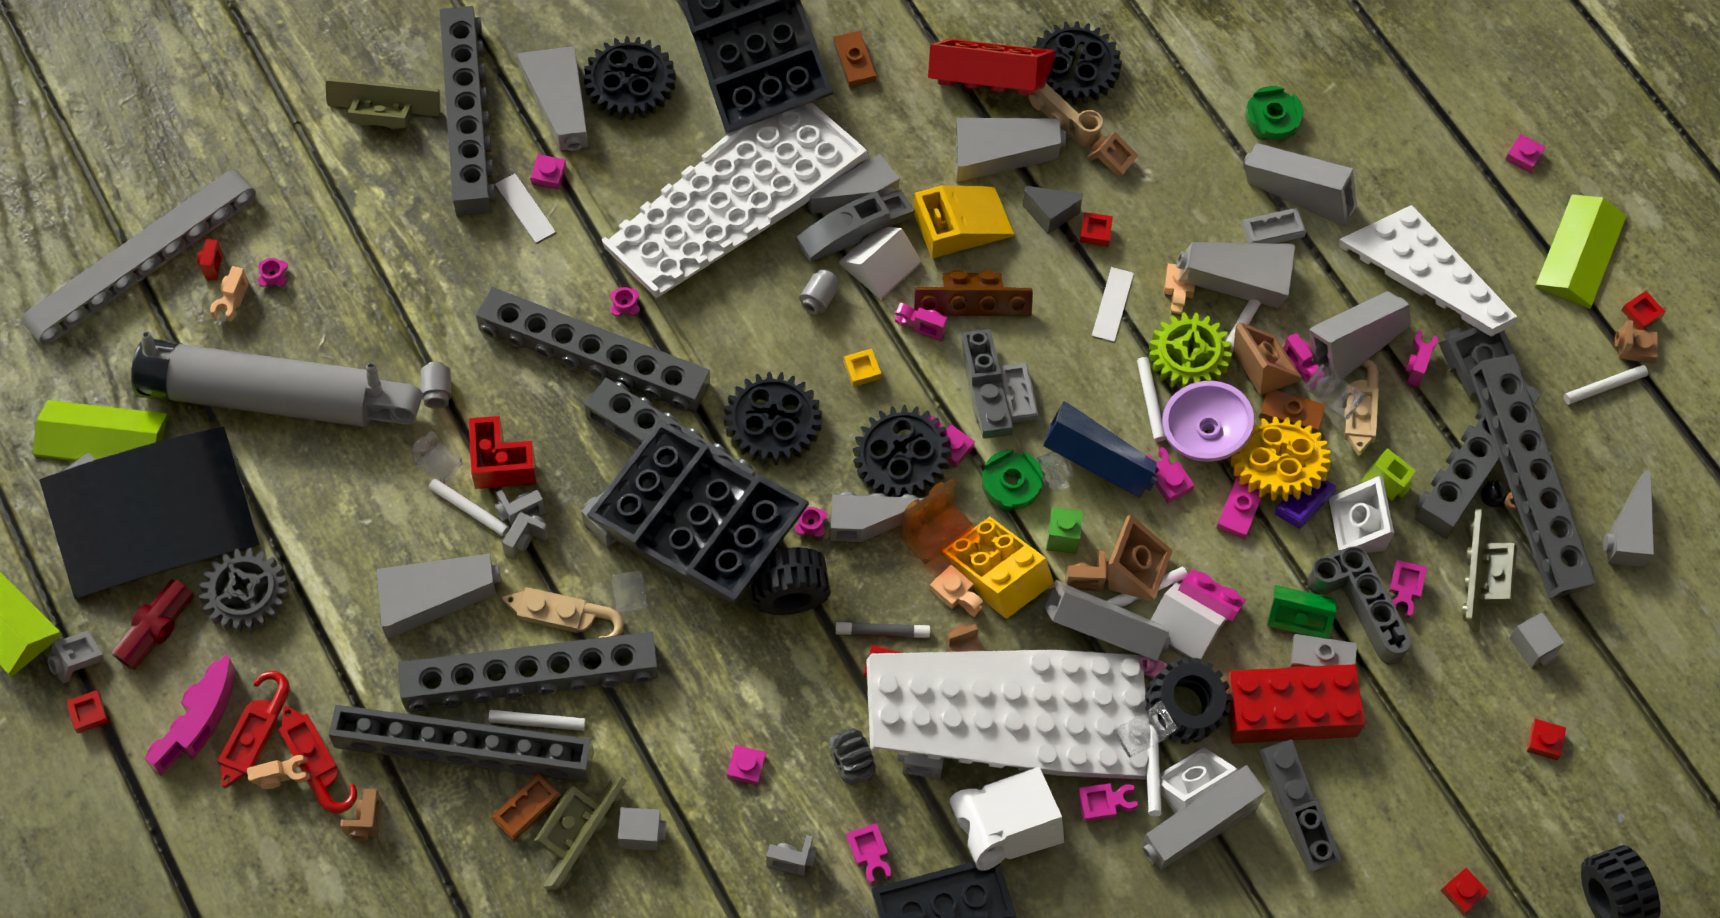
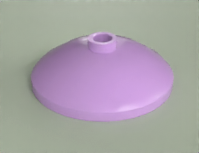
M1201 381L1185 386L1171 397L1163 412V431L1168 443L1181 455L1196 461H1218L1236 454L1247 444L1254 429V413L1249 400L1237 388L1218 381ZM1206 430L1214 431L1213 433H1205Z

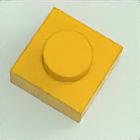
M872 348L844 356L843 362L852 387L881 379V371Z

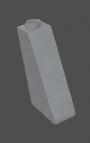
M574 46L518 53L521 75L559 150L576 151L580 148L588 147Z
M957 118L955 132L956 182L968 181L1058 159L1060 147H1065L1066 132L1065 130H1060V119Z
M1256 143L1252 152L1245 156L1243 169L1246 170L1248 183L1339 225L1346 226L1357 206L1353 168Z
M1191 242L1185 252L1181 251L1176 265L1180 269L1178 281L1245 300H1258L1263 305L1278 309L1289 296L1295 245Z
M1387 291L1309 329L1313 362L1321 368L1324 373L1323 377L1336 385L1411 326L1410 305L1403 298H1398Z
M490 554L377 569L381 624L386 639L393 638L496 595L495 583L501 582L499 565L492 564Z
M1055 580L1044 607L1053 622L1158 661L1160 654H1164L1167 651L1170 637L1168 636L1169 631L1163 625Z
M1247 765L1148 832L1142 843L1145 857L1151 864L1155 863L1160 871L1254 814L1266 791Z

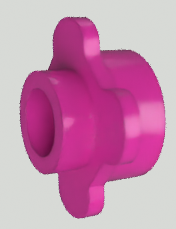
M268 258L259 263L260 277L257 279V282L261 287H267L268 285L282 287L287 283L285 271L288 269V264L286 261Z
M627 287L613 290L610 293V299L613 301V306L610 308L611 314L616 317L621 314L637 315L640 311L637 305L639 292Z
M807 507L800 516L798 524L795 525V532L800 536L810 534L816 538L822 537L825 534L823 524L827 520L826 511L816 507ZM812 520L814 524L810 525L808 522Z

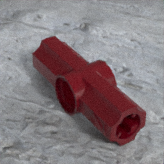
M171 579L150 605L146 604L136 612L132 619L131 629L111 652L113 657L129 669L135 670L156 643L158 645L162 644L169 638L174 630L175 620L195 597L193 592L178 580Z

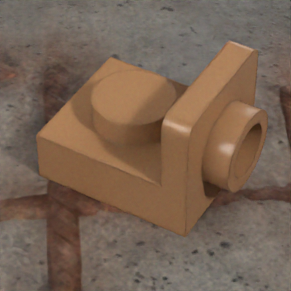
M1114 131L1106 137L1100 135L1091 144L1090 147L1093 150L1087 158L1090 161L1099 158L1118 178L1126 172L1139 155Z
M1626 320L1622 329H1618L1615 335L1614 344L1615 347H1619V359L1654 363L1658 353V332L1633 329V321Z
M1099 551L1096 567L1087 563H1078L1074 566L1068 565L1065 584L1079 590L1103 591L1105 580H1108L1109 564L1105 559V551Z
M961 624L951 629L946 639L948 652L984 651L978 637L979 629L977 624L970 626Z
M377 789L363 790V798L357 801L356 817L360 820H341L340 828L349 839L364 841L368 837H378L382 798Z

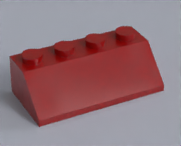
M950 38L930 44L928 78L937 79V84L954 85V82H962L965 88L977 89L981 88V85L991 86V91L1006 92L1008 88L1017 89L1018 94L1034 95V91L1045 87L1056 56V50Z

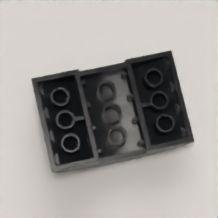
M680 0L726 134L834 94L801 0Z
M660 420L590 509L587 516L616 540L668 574L707 594L737 603L806 510L809 502L760 474H757L755 477L713 454L709 446Z
M224 426L119 452L39 479L75 600L187 565L218 558L222 554L228 555L234 553L235 549L241 551L260 545Z

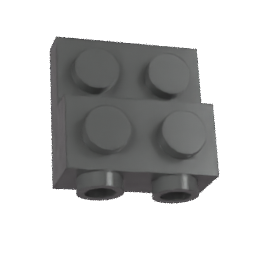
M1469 324L1471 328L1464 332L1458 327L1445 333L1444 337L1446 340L1438 343L1450 370L1456 369L1467 395L1476 392L1469 372L1483 360L1515 355L1504 330L1490 336Z

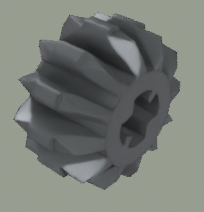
M855 728L845 729L838 732L837 735L830 737V756L833 759L838 775L841 776L845 783L849 785L859 784L868 780L867 778L874 776L876 769L874 756L861 731Z

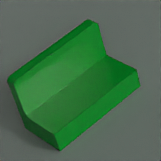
M1274 585L1273 601L1267 619V626L1307 636L1329 639L1336 615V600L1322 595Z

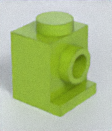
M1387 448L1372 464L1360 482L1364 483L1378 476L1383 477L1386 496L1393 501L1397 495L1403 498L1413 486V483L1409 480L1416 470Z

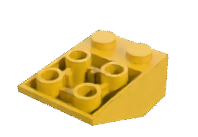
M942 185L914 193V215L931 259L1014 236L995 187Z
M990 516L943 550V554L955 568L974 584L973 588L983 600L1006 619L1054 584L1046 558Z

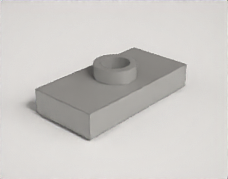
M1297 208L1242 219L1241 222L1247 243L1275 244L1303 238L1306 235V230Z
M1027 362L1000 366L1002 373L1001 383L1011 422L1018 423L1038 420V411Z
M1294 634L1290 667L1355 664L1357 643Z

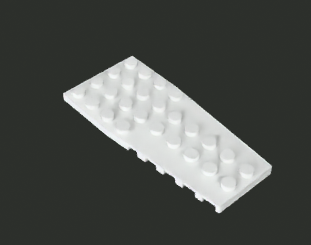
M812 102L728 133L702 155V162L696 167L690 165L681 173L682 178L673 186L669 183L661 189L662 195L652 204L647 201L640 207V214L631 221L624 220L619 225L620 230L610 239L604 237L602 239L604 248L653 296L658 298L806 204L814 193L868 158L867 150Z
M1066 650L871 654L867 659L870 749L872 751H877L878 749L897 751L896 754L906 756L910 753L928 755L929 759L937 760L941 757L959 759V763L971 764L973 761L989 763L990 767L1003 768L1004 766L1019 767L1020 771H1028L1040 767L1043 774L1058 776L1147 780L1149 726L1148 715L1145 709L1147 704L1145 701L1144 671L1140 668L1139 663L1142 655Z

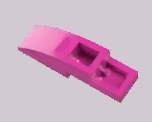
M224 655L219 661L213 662L199 683L190 686L186 690L183 700L180 702L186 714L175 719L170 727V731L161 740L155 741L148 749L144 759L150 768L160 776L183 752L191 759H194L219 724L231 696L236 672L228 656Z

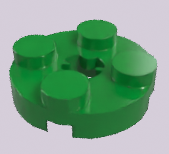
M1279 86L1263 87L1253 94V97L1247 103L1245 118L1248 126L1254 131V135L1258 139L1280 140L1297 133L1303 117V106L1295 94L1291 96L1289 93L1284 92L1285 88ZM1270 109H1274L1276 113H1281V115H1278V117L1269 115Z
M1014 450L1000 451L988 459L982 473V488L986 497L1005 512L1029 506L1037 499L1041 492L1042 469L1036 459L1023 452L1022 455L1020 453H1013ZM1012 474V477L1017 475L1020 478L1017 481V485L1006 483V475Z

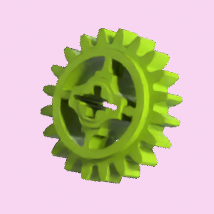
M1183 312L1181 321H1178L1172 315L1170 317V325L1162 321L1160 323V331H1153V340H1150L1149 350H1151L1149 361L1154 362L1153 371L1162 370L1160 375L1161 381L1170 377L1171 387H1174L1177 382H1181V387L1184 388L1188 384L1211 381V378L1219 382L1221 372H1227L1228 363H1230L1232 353H1230L1232 343L1226 341L1227 331L1218 333L1220 329L1219 322L1210 326V317L1207 316L1203 321H1199V315L1196 312L1193 315V319H1188L1187 314ZM1190 345H1192L1193 352L1191 353V357L1189 358L1188 351Z

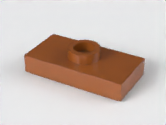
M861 31L834 36L833 43L848 87L875 82L876 74Z
M1273 390L1265 394L1259 418L1273 422V418L1277 417L1279 423H1283L1286 417H1289L1290 424L1293 425L1298 420H1301V428L1304 429L1311 425L1312 433L1314 434L1319 431L1325 404Z
M538 773L491 816V820L515 842L562 798L561 794Z

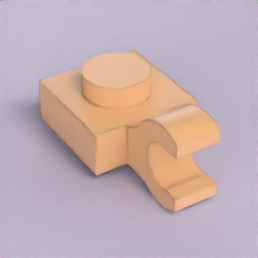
M1168 263L1164 294L1172 295L1170 313L1182 314L1185 298H1193L1195 285L1178 281L1180 269L1176 267V264Z
M232 266L229 275L223 278L221 292L224 296L214 301L210 307L213 318H217L219 311L226 309L225 316L227 321L231 322L234 319L235 309L240 307L249 285L244 268Z
M952 565L930 584V591L951 609L960 604L972 617H975L983 610L980 606L983 600L971 592L974 584Z
M296 755L287 761L280 762L275 760L247 768L248 781L262 789L279 787L281 782L290 779L297 782H305L310 779V774L306 772L297 774V767L300 764L307 763L308 759L302 755Z

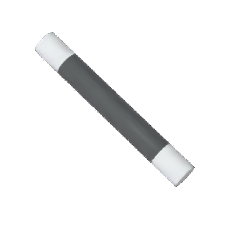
M836 622V635L930 638V626Z

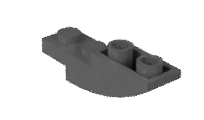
M901 189L881 197L876 191L852 201L823 217L798 235L796 241L809 262L860 244L864 235L914 217L915 210Z
M991 330L961 333V342L976 423H979L982 438L1013 435V426L1001 383L1002 373Z
M1291 739L1260 750L1270 778V782H1268L1270 791L1287 831L1308 870L1312 872L1341 862L1319 799L1315 800L1293 740Z

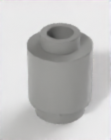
M819 270L818 273L813 274L799 296L803 309L808 313H824L837 293L839 279L832 272Z
M430 362L420 370L422 400H424L426 407L433 409L444 408L449 404V400L452 397L451 369L442 362Z

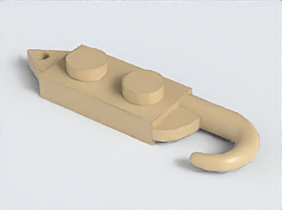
M1370 359L1360 365L1367 370V380L1352 382L1348 386L1344 440L1350 442L1358 456L1362 454L1370 443H1375L1379 371L1377 365Z
M525 587L524 591L502 597V601L517 614V619L578 633L587 630L593 624L595 617L609 620L614 624V630L611 634L600 636L599 638L619 636L623 632V618L616 610L610 607L587 603L586 600Z

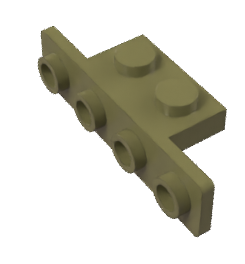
M328 78L325 82L327 105L350 108L348 111V123H358L361 126L378 125L386 126L390 129L406 127L411 114L438 117L441 113L439 89Z
M1475 509V519L1470 521V535L1473 538L1472 547H1468L1467 550L1470 575L1465 576V590L1468 593L1467 603H1463L1462 607L1463 620L1468 623L1473 632L1480 631L1482 604H1513L1517 547L1515 543H1487L1489 521L1483 509Z
M622 776L612 778L597 802L574 786L568 787L534 840L560 859L544 883L543 887L545 889L557 890L559 887L563 888L570 880L573 873L570 869L576 860H581L590 847L589 839L594 832L598 833L607 821L605 814L611 805L615 806L625 792L622 787L627 781Z

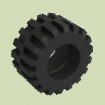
M801 547L775 550L750 584L754 608L766 614L790 615L811 610L826 602L831 595L824 555L815 549Z
M1187 657L1181 658L1177 663L1176 661L1169 663L1150 682L1147 688L1149 691L1145 694V701L1149 702L1145 707L1146 713L1152 715V718L1149 720L1151 726L1157 725L1160 728L1158 734L1162 737L1165 734L1170 735L1169 741L1174 743L1181 739V744H1189L1191 741L1197 743L1211 735L1225 722V717L1231 710L1228 704L1232 701V694L1226 693L1230 686L1228 681L1222 682L1220 679L1223 676L1222 672L1218 670L1215 673L1212 670L1213 664L1206 662L1202 665L1199 658H1193L1189 662ZM1175 687H1186L1197 694L1202 706L1201 715H1189L1177 706L1174 699Z
M1620 845L1584 859V862L1581 864L1582 887L1588 905L1596 918H1659L1661 904L1656 883L1645 862L1631 847Z

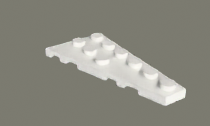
M1412 205L1339 239V248L1346 252L1349 249L1360 255V260L1368 265L1372 262L1385 270V275L1421 296L1427 294L1434 298L1438 306L1444 309L1447 307L1461 314L1462 320L1490 336L1516 325L1517 316Z

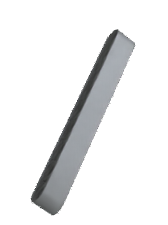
M237 170L226 172L30 308L24 314L22 323L42 345L51 344L247 207L255 199L256 190Z

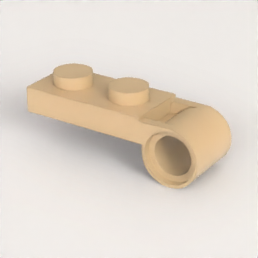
M1047 83L1044 88L1034 91V95H1029L1028 99L1032 106L1037 110H1041L1049 119H1060V129L1065 130L1066 135H1069L1080 146L1090 147L1100 136L1103 119L1098 112L1086 110L1080 114L1077 113Z

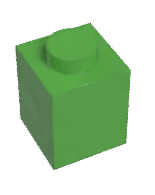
M1052 507L1046 550L1077 554L1083 511Z

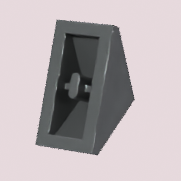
M1025 186L1023 207L1044 231L1049 234L1080 214L1083 193Z

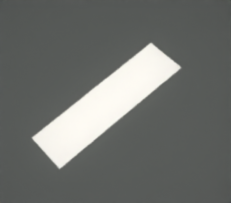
M516 174L495 184L535 242L556 232Z
M1111 267L1092 336L1115 342L1134 273Z

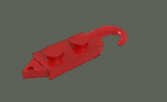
M278 671L264 672L254 681V686L258 687L265 680H275L278 684L277 692L272 701L255 700L246 705L217 761L221 766V781L224 789L243 776L248 777L247 768L255 766L278 721L277 718L290 692L288 679Z
M284 705L282 727L279 728V731L293 756L302 755L308 759V762L300 764L299 768L302 772L310 774V779L307 782L319 804L331 813L348 811L357 800L356 786L354 784L349 785L350 795L344 802L338 803L333 801L326 788L331 786L338 777L337 765L309 715H303Z

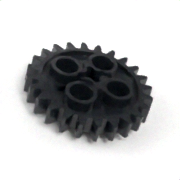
M1078 21L1071 28L1067 22H1064L1063 29L1053 25L1052 33L1045 30L1043 38L1038 37L1036 46L1032 47L1056 50V56L1046 83L1057 94L1061 95L1065 101L1067 97L1071 98L1073 105L1076 104L1077 98H1081L1084 104H1087L1088 97L1090 96L1095 101H1098L1099 93L1105 96L1108 95L1109 88L1114 89L1116 80H1119L1122 60H1119L1121 52L1115 50L1116 41L1108 43L1110 35L1100 36V27L1091 31L1090 23H1087L1084 28H1080ZM1080 44H1083L1073 80L1068 81Z
M626 36L624 43H620L617 38H614L613 46L605 42L603 43L604 51L595 49V57H588L589 66H584L585 76H583L586 95H590L591 104L598 103V111H603L607 108L609 117L618 112L619 120H622L625 114H629L630 119L634 120L636 113L645 118V111L649 110L651 113L656 114V105L664 108L665 99L672 98L671 90H675L676 80L674 63L669 61L668 52L661 53L660 45L652 48L651 40L641 44L640 37H637L635 42H630L629 37Z
M768 372L767 379L762 380L761 376L756 374L755 383L745 379V389L736 386V396H728L729 405L724 407L726 415L724 417V426L727 427L726 436L732 437V447L740 445L741 456L749 451L750 461L752 462L757 456L762 457V465L766 464L768 458H772L776 466L781 457L787 463H790L791 454L801 458V448L810 451V441H817L818 439L816 431H821V422L819 420L822 419V411L818 410L819 400H813V390L805 392V382H801L796 386L795 376L785 381L783 372L779 374L777 379H773L771 372ZM758 400H764L767 402L764 405L755 404V402ZM787 405H793L797 408L794 410H787L784 407ZM757 426L760 427L761 430L757 432H752L749 430V428ZM783 431L791 433L788 437H782L778 434Z
M903 405L899 413L896 412L894 406H891L890 415L886 416L880 410V419L878 421L872 417L869 418L870 428L861 426L864 437H855L859 447L853 448L854 456L857 457L853 462L855 467L859 468L857 470L859 478H865L864 484L867 488L873 485L875 494L884 490V494L887 497H891L893 493H896L897 497H901L904 493L914 495V491L919 490L922 495H926L924 488L926 485L935 489L934 478H945L941 469L950 468L949 462L946 459L952 457L951 449L948 448L951 446L950 438L946 437V428L940 427L939 418L931 420L928 410L920 416L919 407L917 406L913 409L912 413H908L906 405ZM902 430H910L906 436L897 435ZM880 449L888 450L882 456L875 455V453ZM921 450H930L926 456L917 455ZM899 469H907V472L902 476L894 475Z

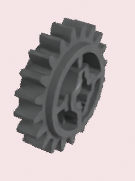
M252 548L247 550L245 556H242L240 551L235 549L233 559H230L227 554H222L224 563L219 564L213 561L212 565L215 572L205 571L204 575L209 582H203L199 585L202 592H204L199 598L202 604H205L203 609L206 615H211L210 618L215 625L221 622L225 631L233 625L237 634H240L244 625H247L251 633L254 632L255 623H259L261 627L266 628L265 618L269 617L272 620H276L277 617L274 609L284 610V604L280 599L289 598L287 590L284 589L289 586L287 578L283 577L285 572L282 566H277V561L274 557L267 560L264 551H261L255 557ZM244 572H256V573H259L260 575L257 576L255 573H254V574H251V573H244ZM229 580L227 588L224 589L225 593L221 595L223 586ZM240 584L243 585L244 589H247L249 597L242 593ZM268 586L266 595L259 602L260 597L265 592L264 589ZM228 607L244 608L245 610H234V609H230V608H228Z

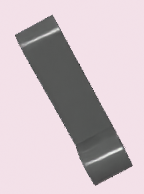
M1352 546L1317 559L1308 576L1309 587L1319 594H1327L1343 588L1380 660L1391 665L1402 661L1411 645V638L1365 550ZM1346 562H1353L1358 566V568H1351L1346 564ZM1318 572L1327 573L1330 579L1322 578ZM1360 588L1369 590L1372 595L1363 594ZM1373 615L1382 616L1386 622L1377 621Z

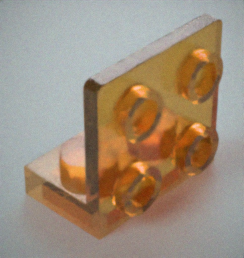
M953 478L945 484L943 482L936 484L930 490L928 496L921 501L919 499L914 500L905 509L902 538L924 564L930 562L941 554L945 548L973 529V524L954 504L957 483Z

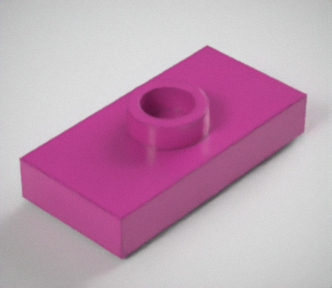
M1237 476L1216 528L1245 539L1261 497H1259V489L1252 492L1248 491L1249 483L1240 485V476Z

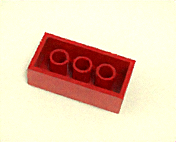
M1356 664L1229 671L1226 678L1230 686L1226 693L1232 694V701L1228 704L1231 707L1228 718L1232 744L1288 741L1291 739L1295 741L1358 737L1365 725Z

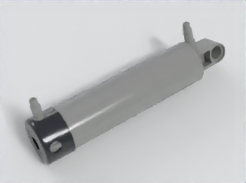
M150 332L142 333V339L135 350L131 367L132 390L135 396L140 398L168 402L179 401L366 428L370 425L371 420L406 425L414 423L423 397L422 391L414 385L380 380L374 363H368L366 370L184 345L179 342L153 339Z

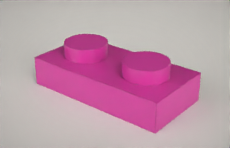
M1194 569L1184 578L1178 591L1230 621L1235 619L1246 602V599L1240 597L1235 590L1221 586L1206 573L1197 572Z

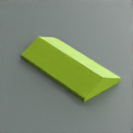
M1572 194L1535 287L1590 309L1627 215L1603 197Z
M48 400L36 420L33 455L34 457L77 461L89 452L96 460L162 441L168 414Z
M0 572V666L12 677L59 639L62 633Z

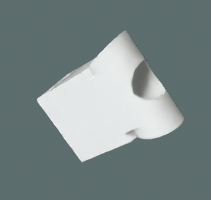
M1040 767L985 785L982 790H960L950 798V805L958 824L969 836L968 848L979 870H989L1002 862L1005 857L1013 859L1064 843L1062 815Z

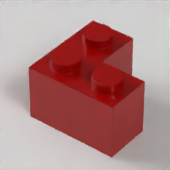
M500 416L469 418L471 475L475 489L537 484L532 441L504 443Z

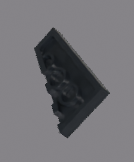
M973 861L871 889L878 918L1017 917L1000 863L989 870L982 871L976 867Z

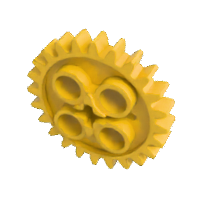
M1274 417L1273 423L1269 424L1263 418L1261 419V426L1254 423L1253 433L1247 444L1231 456V467H1234L1233 475L1240 476L1239 484L1249 483V492L1259 489V497L1261 498L1266 493H1270L1272 501L1276 499L1277 495H1282L1284 501H1288V496L1293 494L1298 500L1300 499L1301 491L1311 495L1312 487L1319 489L1321 481H1326L1327 472L1330 469L1331 452L1327 450V441H1321L1320 432L1312 434L1311 425L1303 429L1301 428V420H1298L1293 425L1290 424L1289 417H1286L1283 423H1279L1278 418Z

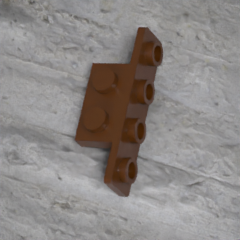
M956 270L951 273H943V287H915L914 310L916 311L919 308L935 310L942 316L1032 315L1033 289L1003 287L1002 273H995L993 271L966 273Z

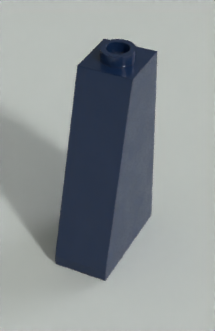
M1063 401L1049 425L1043 446L1138 498L1142 496L1145 489L1151 491L1158 478V475L1155 474L1157 462L1069 403Z

